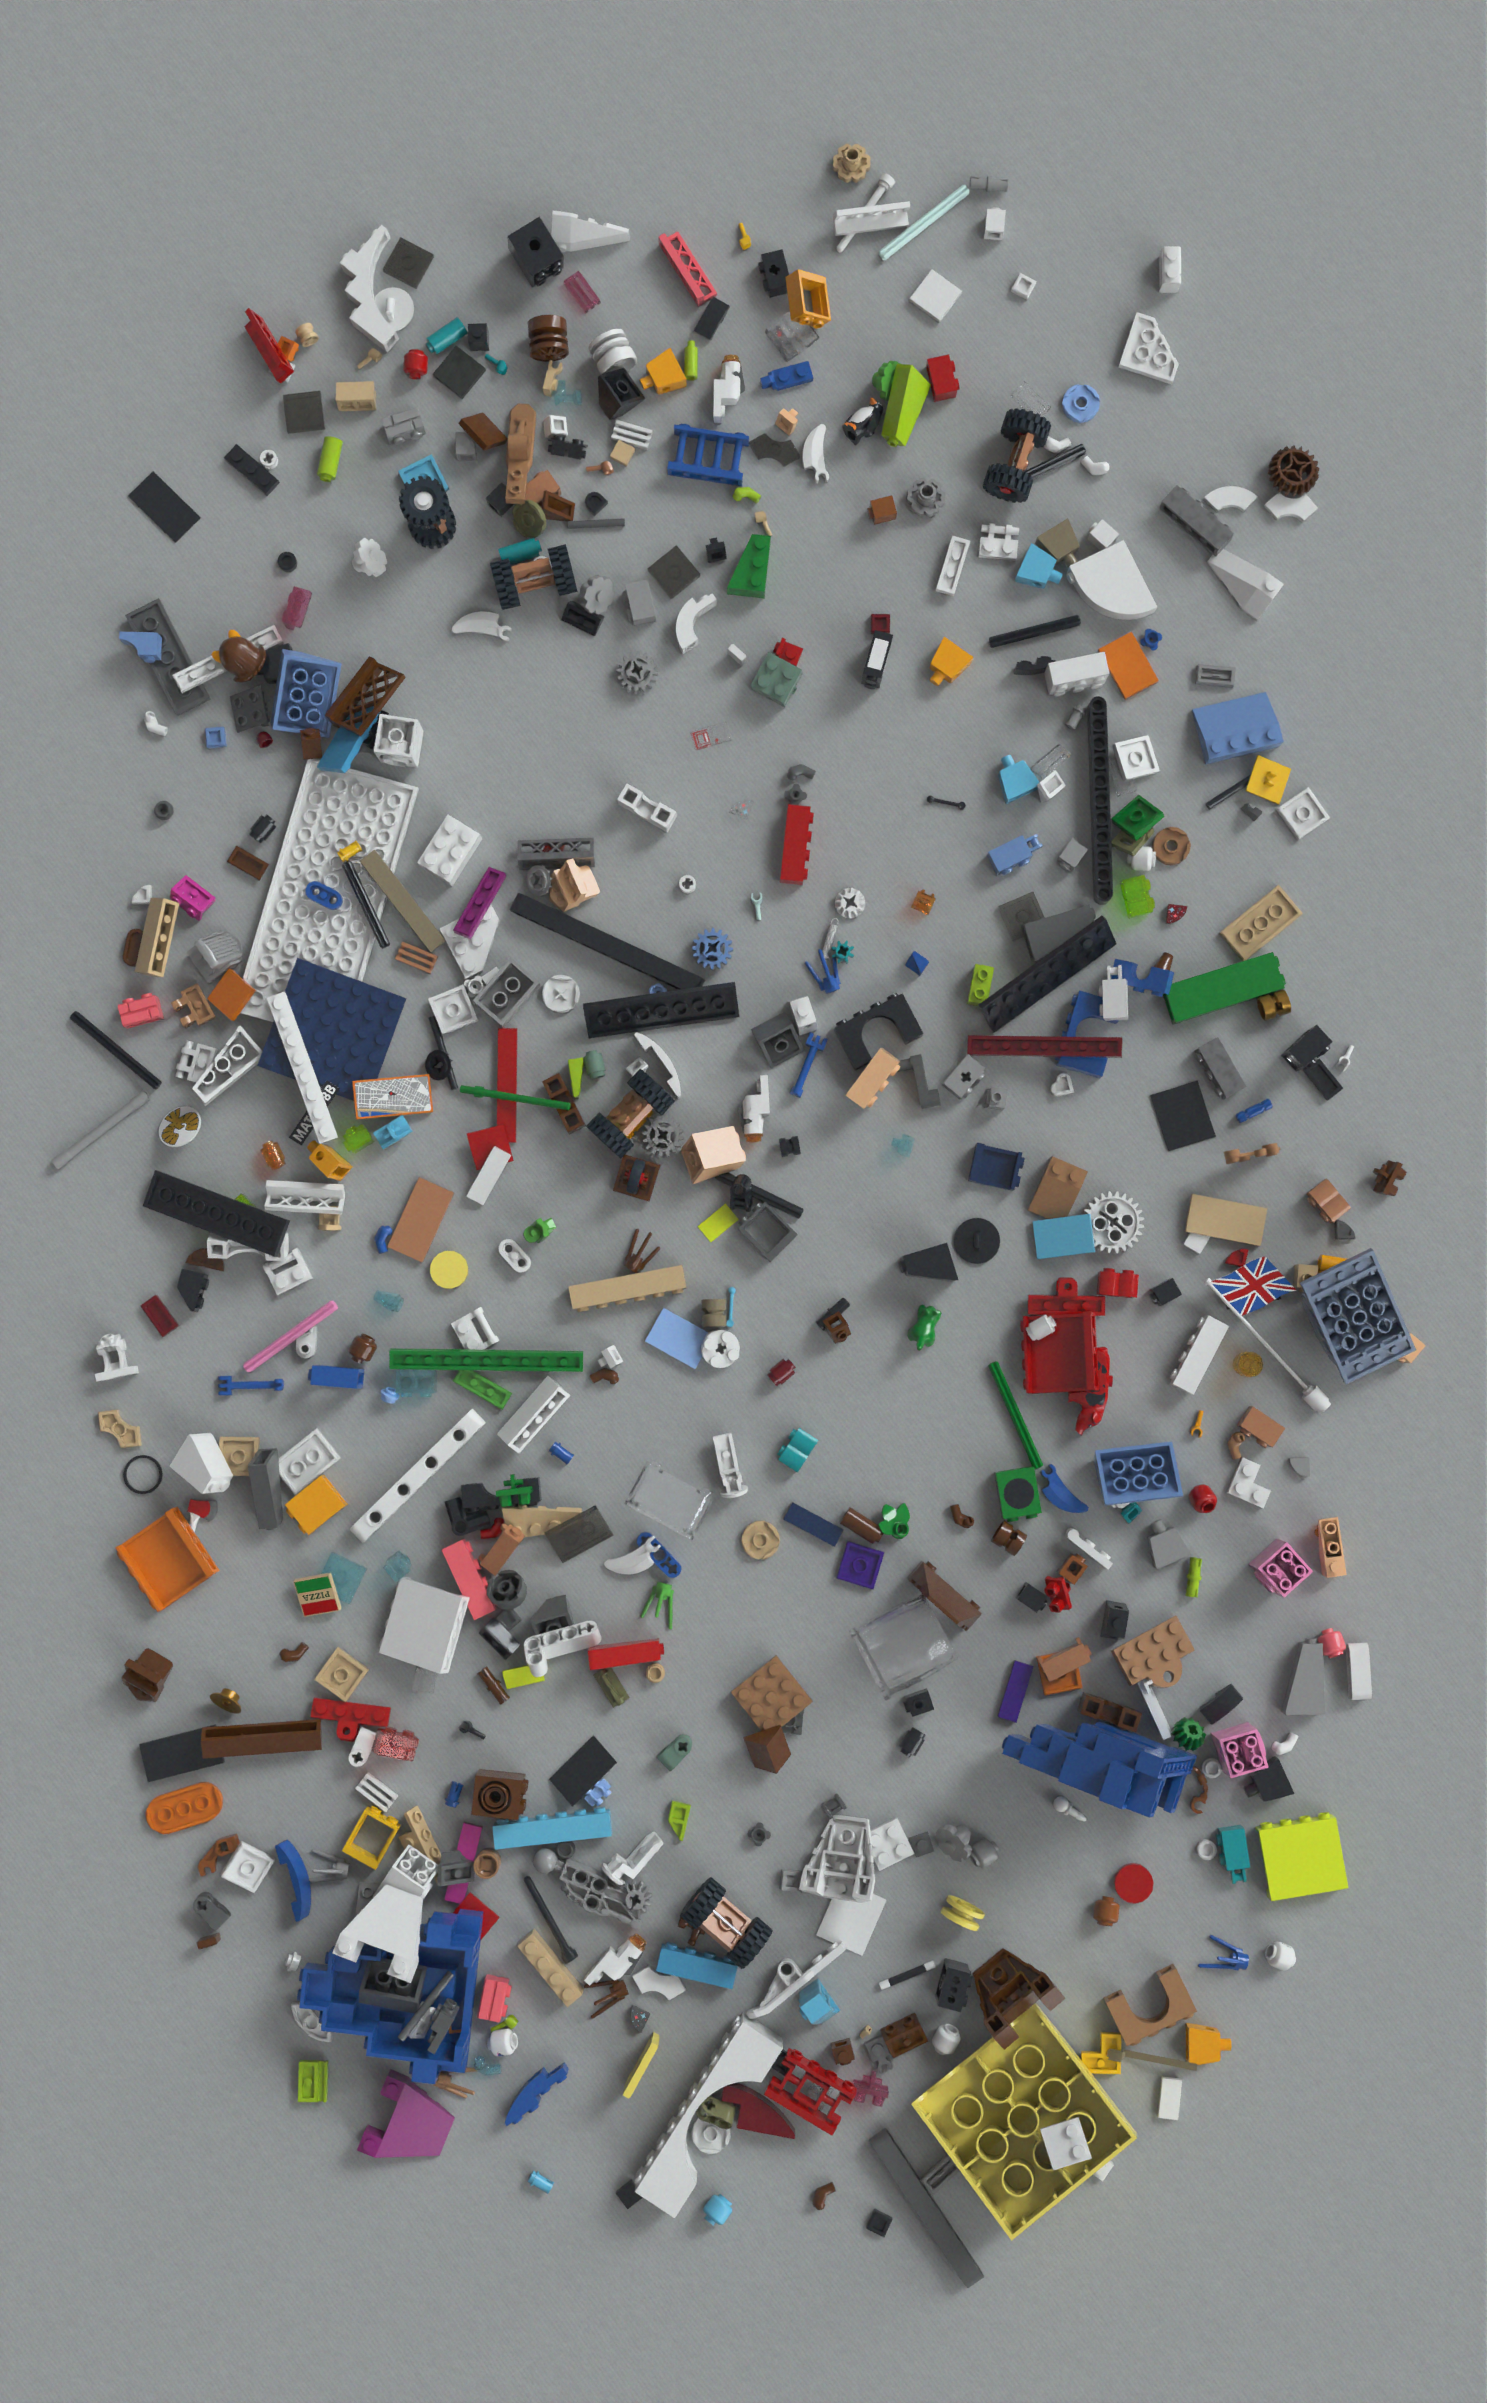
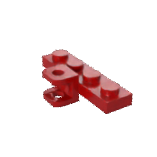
M1059 1277L1056 1282V1295L1028 1294L1027 1314L1061 1315L1094 1312L1095 1316H1105L1106 1297L1077 1295L1078 1285L1076 1280L1071 1277ZM1069 1283V1287L1064 1289V1285Z
M314 1698L310 1717L313 1719L337 1721V1737L341 1741L355 1742L360 1725L388 1728L391 1707ZM347 1730H350V1733L348 1735H345V1732Z

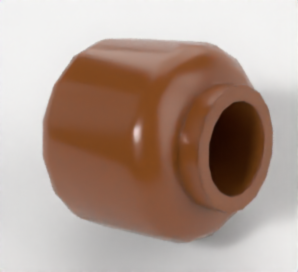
M1102 1896V1900L1095 1901L1093 1918L1099 1925L1112 1927L1113 1924L1118 1922L1120 1905L1114 1902V1898Z

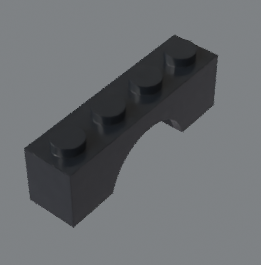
M540 1477L524 1478L523 1485H517L516 1488L532 1486L533 1492L531 1493L530 1504L526 1505H537V1502L542 1500ZM483 1483L461 1485L463 1509L468 1508V1512L480 1511L479 1507L487 1506V1510L499 1509V1505H501L499 1497L488 1492ZM518 1494L511 1495L512 1506L509 1507H518Z

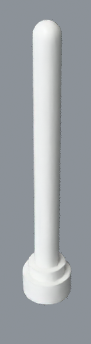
M882 174L878 183L879 187L865 207L875 206L884 191L890 190L893 187L895 180L889 174ZM855 234L845 235L836 248L837 252H843Z

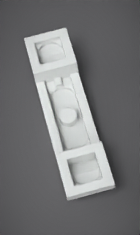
M636 1032L634 1036L644 1051L647 1052L652 1048L672 1076L667 1081V1084L679 1099L681 1097L680 1082L671 1060L654 1041Z

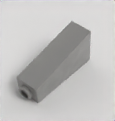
M1305 1638V1642L1298 1643L1282 1705V1713L1285 1715L1325 1714L1323 1643H1318L1316 1638Z

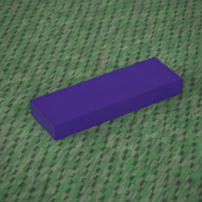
M1014 1660L997 1715L998 1717L1017 1723L1034 1666Z

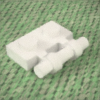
M989 523V525L982 524L981 532L988 533V537L980 538L978 558L1016 561L1018 540H1011V535H1019V528L1012 527V525L995 526L994 523ZM994 533L1005 534V539L994 538Z
M186 1040L185 1046L181 1049L182 1056L180 1062L176 1065L177 1072L175 1077L183 1079L184 1072H188L187 1080L197 1083L214 1061L218 1049L198 1043L196 1050H192L194 1042ZM190 1055L194 1056L191 1067L187 1066Z

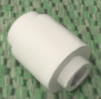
M1043 1315L1029 1323L1026 1331L1033 1341L1040 1340L1055 1331L1056 1323L1051 1316Z

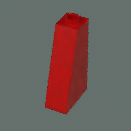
M659 1638L596 1645L588 1649L590 1670L661 1660V1655H664V1644L660 1643Z

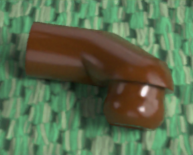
M602 1368L590 1375L593 1383L602 1379L609 1381L610 1384H616L619 1381L617 1372L608 1368Z
M959 1504L950 1506L955 1524L963 1528H970L974 1525V1519L971 1516L961 1513Z
M301 1642L295 1650L282 1649L279 1656L284 1662L298 1661L309 1647L304 1642Z

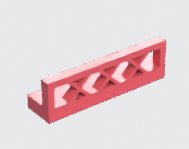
M677 231L669 237L665 233L658 237L660 248L697 306L699 307L712 299L713 296H717V292L679 232ZM675 239L680 243L679 250H676L671 244ZM680 255L689 257V266L683 263ZM690 270L700 274L699 281L694 280ZM700 286L707 287L711 293L704 296Z

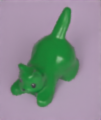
M923 1304L920 1305L917 1312V1322L908 1330V1339L917 1342L916 1346L919 1351L924 1345L927 1347L932 1346L935 1341L934 1328L942 1313L939 1310L936 1311L933 1306L925 1307Z

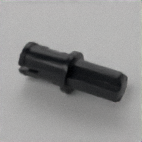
M841 1298L816 1321L817 1325L824 1331L826 1328L823 1320L838 1311L842 1314L850 1307V1303L845 1298Z

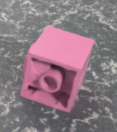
M1280 1539L1273 1541L1249 1563V1566L1255 1571V1577L1269 1592L1284 1598L1313 1572L1287 1542Z
M1246 1722L1211 1733L1222 1771L1228 1777L1234 1778L1268 1768L1263 1740L1258 1730L1250 1723Z

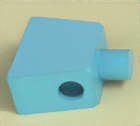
M1031 543L1016 575L1015 582L1044 589L1048 580L1059 584L1063 574L1053 569L1057 561L1054 557Z
M1011 755L1001 759L1004 769L999 771L998 778L1006 804L1038 790L1037 784L1039 780L1024 760L1015 763Z

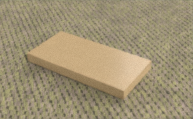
M1278 885L1219 934L1242 961H1245L1303 913Z
M1191 1194L1184 1232L1261 1246L1267 1208Z

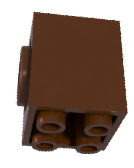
M479 1769L475 1775L471 1815L518 1820L526 1809L527 1799H523L528 1790L529 1780L525 1779L526 1774ZM493 1791L499 1792L501 1796H495Z

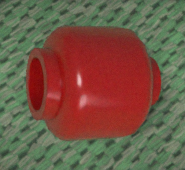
M411 349L404 355L403 371L409 375L410 379L419 380L421 376L427 374L428 357L422 350Z
M1204 1484L1193 1487L1188 1496L1191 1505L1198 1513L1212 1512L1218 1501L1213 1490Z

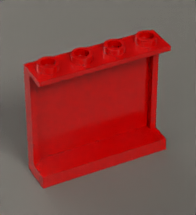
M1094 1312L1047 1315L1054 1319L1056 1323L1055 1331L1035 1341L1028 1335L1026 1327L1041 1316H1022L1023 1321L1020 1322V1329L1023 1332L1024 1338L1021 1341V1348L1024 1351L1022 1368L1025 1371L1023 1388L1026 1390V1393L1040 1394L1099 1390L1096 1319Z

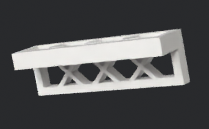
M910 201L836 210L832 216L835 236L908 227L907 211L910 208Z
M267 1180L266 1182L267 1198L265 1210L342 1214L345 1201L344 1184ZM271 1199H280L282 1202L271 1204ZM293 1200H299L301 1202L298 1205L290 1204V1202ZM312 1201H318L320 1203L317 1206L309 1205V1203ZM339 1202L338 1208L329 1207L328 1204Z

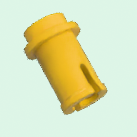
M355 840L345 848H340L337 854L341 861L344 862L349 861V858L363 850Z

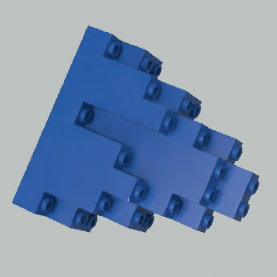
M1096 1722L1095 1725L1082 1723L1081 1726H1078L1076 1733L1066 1732L1048 1724H1036V1727H1033L1031 1730L1030 1738L1020 1734L1008 1735L1002 1744L1004 1749L1002 1754L1019 1760L1020 1764L1058 1778V1781L1099 1797V1801L1119 1809H1129L1149 1818L1154 1817L1157 1806L1164 1808L1163 1810L1166 1812H1175L1186 1776L1192 1773L1197 1755L1177 1747H1169L1128 1730H1120L1102 1722Z
M460 1909L458 1914L434 1911L432 1917L428 1918V1922L420 1925L418 1965L427 1967L420 2003L427 1999L446 1972L449 1971L454 1975L430 2007H434L436 2010L439 2003L443 2005L447 1998L454 2000L457 2006L460 2007L451 2027L452 2030L461 2029V2032L449 2034L448 2030L435 2054L428 2051L430 2043L427 2042L433 2031L431 2029L433 2022L424 2038H410L408 2036L403 2042L398 2038V2035L414 2016V2013L359 2003V1990L368 1960L381 1961L382 1958L393 1960L395 1955L364 1943L357 1962L333 1954L335 1946H332L330 1951L326 1952L325 1964L307 1962L305 1967L300 1970L299 1981H302L301 1989L299 1988L297 1994V2001H300L299 2008L320 2011L319 2023L321 2024V2031L366 2036L364 2040V2049H367L366 2056L411 2061L409 2067V2074H412L411 2082L435 2084L441 2071L465 2073L468 2065L484 1912Z

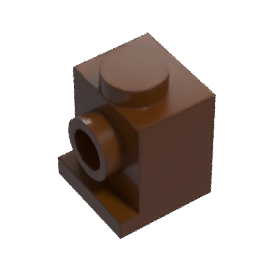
M839 1311L823 1320L827 1333L835 1344L844 1342L851 1335L849 1325ZM839 1320V1325L834 1328L830 1326Z
M850 2038L831 2043L836 2065H848L852 2060H855Z

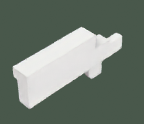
M1143 1679L1137 1682L1156 1726L1163 1740L1171 1737L1170 1733L1172 1731L1151 1686H1148L1153 1681L1149 1680L1146 1682Z

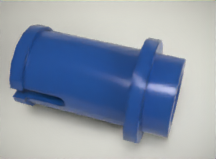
M554 1442L549 1449L551 1455H555L566 1465L574 1456V1454L563 1448L560 1442Z
M452 1781L448 1796L444 1800L446 1801L445 1805L456 1808L460 1803L458 1800L464 1785L461 1783L457 1785V1782Z

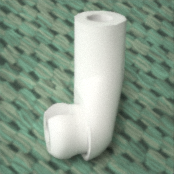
M1048 436L1044 448L1056 454L1069 448L1071 442L1069 438L1057 441Z
M1289 1732L1285 1742L1279 1743L1275 1741L1272 1744V1751L1278 1755L1290 1752L1299 1736Z

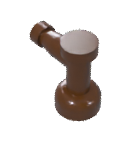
M680 1917L678 1922L679 1928L684 1929L686 1926L693 1928ZM700 1927L697 1929L693 1928L688 1944L695 1946L699 1934L704 1935L705 1931Z

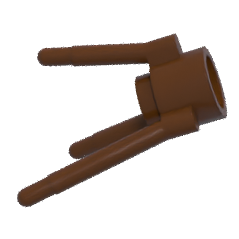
M638 1228L635 1230L628 1254L624 1259L626 1261L624 1266L635 1273H638L639 1269L643 1270L645 1265L660 1250V1247H657L642 1262L643 1259L640 1256L652 1236V1233L649 1232L637 1254L633 1253L632 1255L639 1233Z
M617 1979L592 1983L590 1986L588 1984L584 1985V1988L612 1985V1987H609L611 1994L595 2001L594 2005L596 2006L611 1998L613 2000L592 2014V2019L629 1995L624 1980L619 1981Z

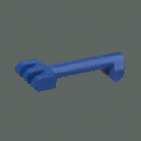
M811 1032L805 1044L810 1047L797 1082L790 1091L791 1095H796L801 1098L803 1093L802 1087L817 1050L823 1052L828 1040L824 1038L821 1045L819 1044L821 1036L817 1035L815 1042L811 1041L814 1033Z
M218 1376V1380H226V1384H218V1388H226V1391H219L218 1395H232V1389H274V1391H283L284 1389L283 1379L232 1382V1376Z

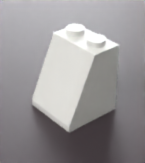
M211 1433L189 1434L170 1464V1467L202 1494L224 1492L229 1487L230 1480L233 1477Z

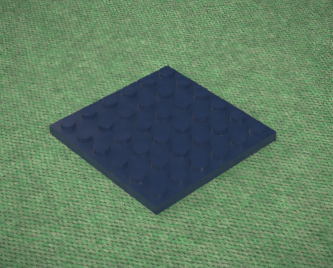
M297 958L285 993L321 1089L325 1082L329 1081L340 1088L336 1095L354 1101L352 1081L378 1078L407 998ZM274 1021L257 1066L296 1080Z

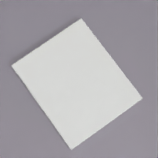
M875 1894L872 1895L871 1901L863 1903L831 1899L816 1935L832 1943L836 1942L839 1944L842 1941L846 1949L863 1956L886 1899Z

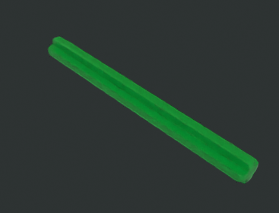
M997 1361L992 1362L988 1367L1031 1465L1034 1469H1038L1043 1466L1042 1460Z

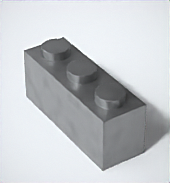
M1219 1037L1195 1050V1057L1199 1064H1203L1206 1070L1204 1072L1208 1080H1212L1216 1086L1214 1090L1218 1097H1222L1224 1100L1247 1087Z

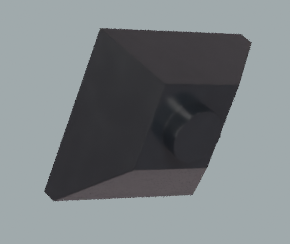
M625 368L598 376L599 405L609 420L623 416L644 401L645 397Z

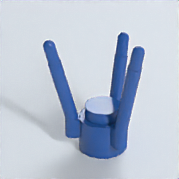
M819 949L818 953L826 974V978H823V983L808 961H805V965L819 984L821 991L825 990V993L828 994L839 990L841 982L838 976L836 958H832L833 976L830 975L822 950Z
M1210 1935L1212 1940L1233 1950L1235 1953H1231L1230 1958L1217 1957V1960L1229 1962V1964H1198V1967L1233 1970L1247 1969L1249 1955L1243 1953V1949Z

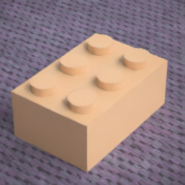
M880 1048L846 1096L863 1109L867 1106L872 1107L878 1099L875 1096L877 1092H882L889 1084L887 1081L890 1075L894 1076L900 1069L898 1065L900 1060L885 1049Z

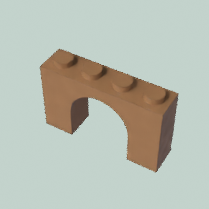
M1174 1964L1156 1971L1166 1993V2004L1162 2012L1155 2017L1142 2018L1135 2015L1131 2011L1121 1989L1103 1998L1127 2046L1137 2045L1141 2042L1142 2038L1155 2036L1159 2033V2030L1165 2027L1171 2028L1176 2025L1177 2021L1189 2019L1197 2012Z

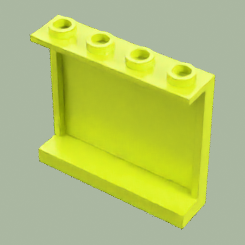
M1323 1812L1319 1813L1318 1817L1312 1818L1309 1815L1298 1817L1299 1820L1294 1821L1282 1819L1279 1820L1280 1823L1276 1824L1263 1822L1260 1823V1826L1255 1827L1259 1835L1267 1880V1897L1271 1901L1348 1889L1337 1820L1332 1814Z

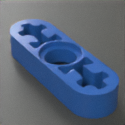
M643 1532L638 1536L637 1544L639 1547L642 1546V1536L645 1538L653 1536L650 1532ZM655 1538L651 1541V1545L653 1546L654 1543L660 1544L661 1547L659 1549L664 1551L665 1557L662 1560H656L654 1552H651V1559L668 1577H677L681 1573V1564ZM668 1556L671 1558L668 1562L672 1566L674 1564L677 1565V1573H669V1567L666 1564L664 1567L661 1565L667 1560Z

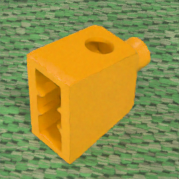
M668 348L647 363V376L639 379L643 390L653 386L659 395L687 386L686 377L671 348Z
M943 637L929 667L934 672L929 679L930 682L936 686H939L943 679L952 683L970 666L974 657L946 637Z
M313 1140L307 1146V1149L312 1153L309 1159L328 1178L341 1181L353 1167L328 1145L319 1144Z
M1185 2023L1186 2062L1197 2065L1219 2062L1221 2060V2051H1231V2039L1220 2038V2032L1217 2028Z

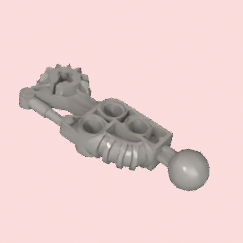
M540 1849L533 1857V1865L538 1872L547 1874L555 1871L560 1873L559 1879L562 1883L560 1889L566 1893L565 1896L567 1898L570 1897L573 1900V1903H579V1906L583 1907L587 1912L617 1918L619 1921L631 1925L633 1929L640 1927V1915L647 1912L646 1906L651 1905L649 1899L652 1898V1893L648 1892L649 1886L642 1888V1881L639 1882V1885H636L635 1880H633L632 1886L625 1883L619 1888L608 1882L609 1879L604 1872L572 1859H566V1862L557 1860L556 1854L550 1849ZM583 1872L586 1874V1878L579 1879L576 1874ZM597 1879H601L604 1881L605 1884L601 1887H598L595 1885L594 1881ZM636 1894L639 1897L636 1899V1901H634L633 1908L631 1909L633 1903L632 1899ZM595 1898L597 1903L591 1905L587 1902V1899ZM605 1898L620 1903L630 1916L610 1910Z

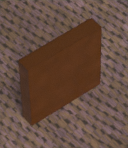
M483 412L462 418L458 423L483 451L504 445L508 440Z

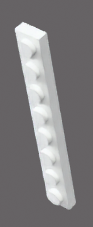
M282 992L267 997L266 999L319 1144L338 1138L286 993Z

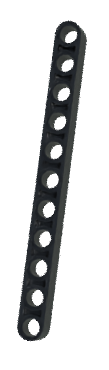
M1096 696L1091 699L1087 707L1094 901L1099 905H1104L1113 896L1107 703L1104 698ZM1099 704L1101 710H1095L1092 705ZM1093 723H1100L1102 729L1094 728ZM1094 741H1100L1103 747H1095ZM1094 760H1101L1103 766H1096ZM1095 779H1102L1104 781V785H1097L1095 783ZM1096 797L1103 798L1105 803L1102 805L1098 804L1095 800ZM1103 816L1105 823H1099L1096 817ZM1099 834L1104 835L1105 838H1106V841H1105V842H1100V841H1098L1097 835H1099ZM1098 853L1105 854L1106 861H1100L1097 857ZM1098 873H1106L1107 879L1101 880L1098 877ZM1099 891H1105L1108 898H1100Z
M517 893L510 908L511 912L678 990L701 987L705 982V979L521 893Z

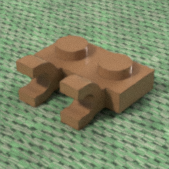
M198 983L181 991L183 997L171 1002L176 1012L188 1005L192 1014L180 1019L185 1029L197 1022L198 1026H201L216 1018Z

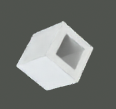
M997 207L987 209L984 239H1003L1006 210H1001Z
M1102 519L1098 524L1095 522L1090 527L1087 539L1102 551L1116 542L1119 533Z

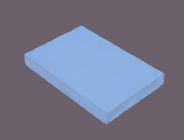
M663 1308L645 1342L696 1369L702 1358L701 1344L708 1332Z

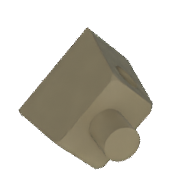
M1068 518L1037 537L1035 544L1057 560L1055 565L1064 561L1069 568L1070 565L1078 562L1073 554L1078 552L1080 546Z

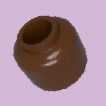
M362 1333L361 1336L357 1335L354 1337L348 1351L352 1355V1360L362 1364L363 1361L369 1362L372 1359L377 1345L374 1338Z

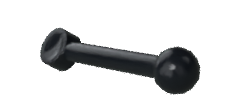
M933 796L927 797V802L929 803L937 802L956 806L960 810L966 807L964 802L955 803L936 799Z

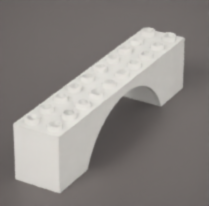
M744 2012L741 2016L737 2015L731 2025L733 2026L730 2033L726 2032L721 2040L722 2045L720 2049L714 2050L710 2057L711 2062L709 2066L705 2065L699 2075V2082L693 2083L689 2090L690 2095L688 2099L682 2100L678 2107L679 2112L677 2116H672L667 2125L669 2127L665 2134L661 2133L656 2142L658 2145L655 2151L651 2149L646 2157L647 2162L645 2166H641L635 2175V2192L673 2218L677 2216L697 2183V2170L690 2159L686 2142L688 2126L695 2111L707 2097L722 2087L743 2081L762 2082L783 2049L781 2036L755 2019H749Z

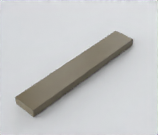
M373 850L359 861L430 953L446 942L376 850Z

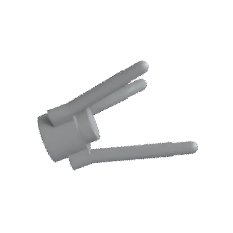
M312 1849V1853L335 1861L337 1864H333L332 1870L313 1869V1873L332 1874V1876L309 1878L310 1882L342 1881L348 1878L349 1863H345V1859Z

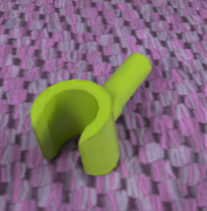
M509 2015L503 2022L490 2029L493 2032L507 2025L512 2030L519 2021L514 2015Z

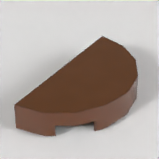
M200 1248L194 1251L186 1260L188 1264L224 1272L223 1259L208 1258L207 1248Z

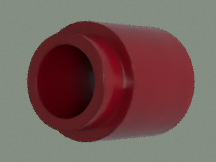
M782 1359L769 1370L770 1373L767 1376L776 1386L782 1385L795 1374L794 1369L796 1367L789 1359L786 1361Z

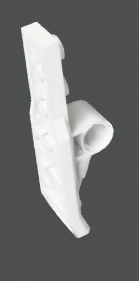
M842 1941L839 1944L834 1942L827 1948L828 1953L823 1957L821 1954L811 1961L813 1965L803 1973L792 1959H783L779 1963L776 1976L764 2000L759 2006L747 2011L746 2015L748 2018L753 2019L769 2014L846 1950ZM789 1964L792 1967V1972L789 1974L784 1973L782 1965Z

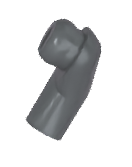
M799 764L788 769L787 777L793 781L800 775L813 779L816 771L803 764Z

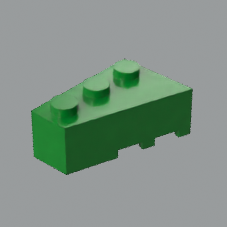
M751 535L727 586V595L765 599L771 536Z

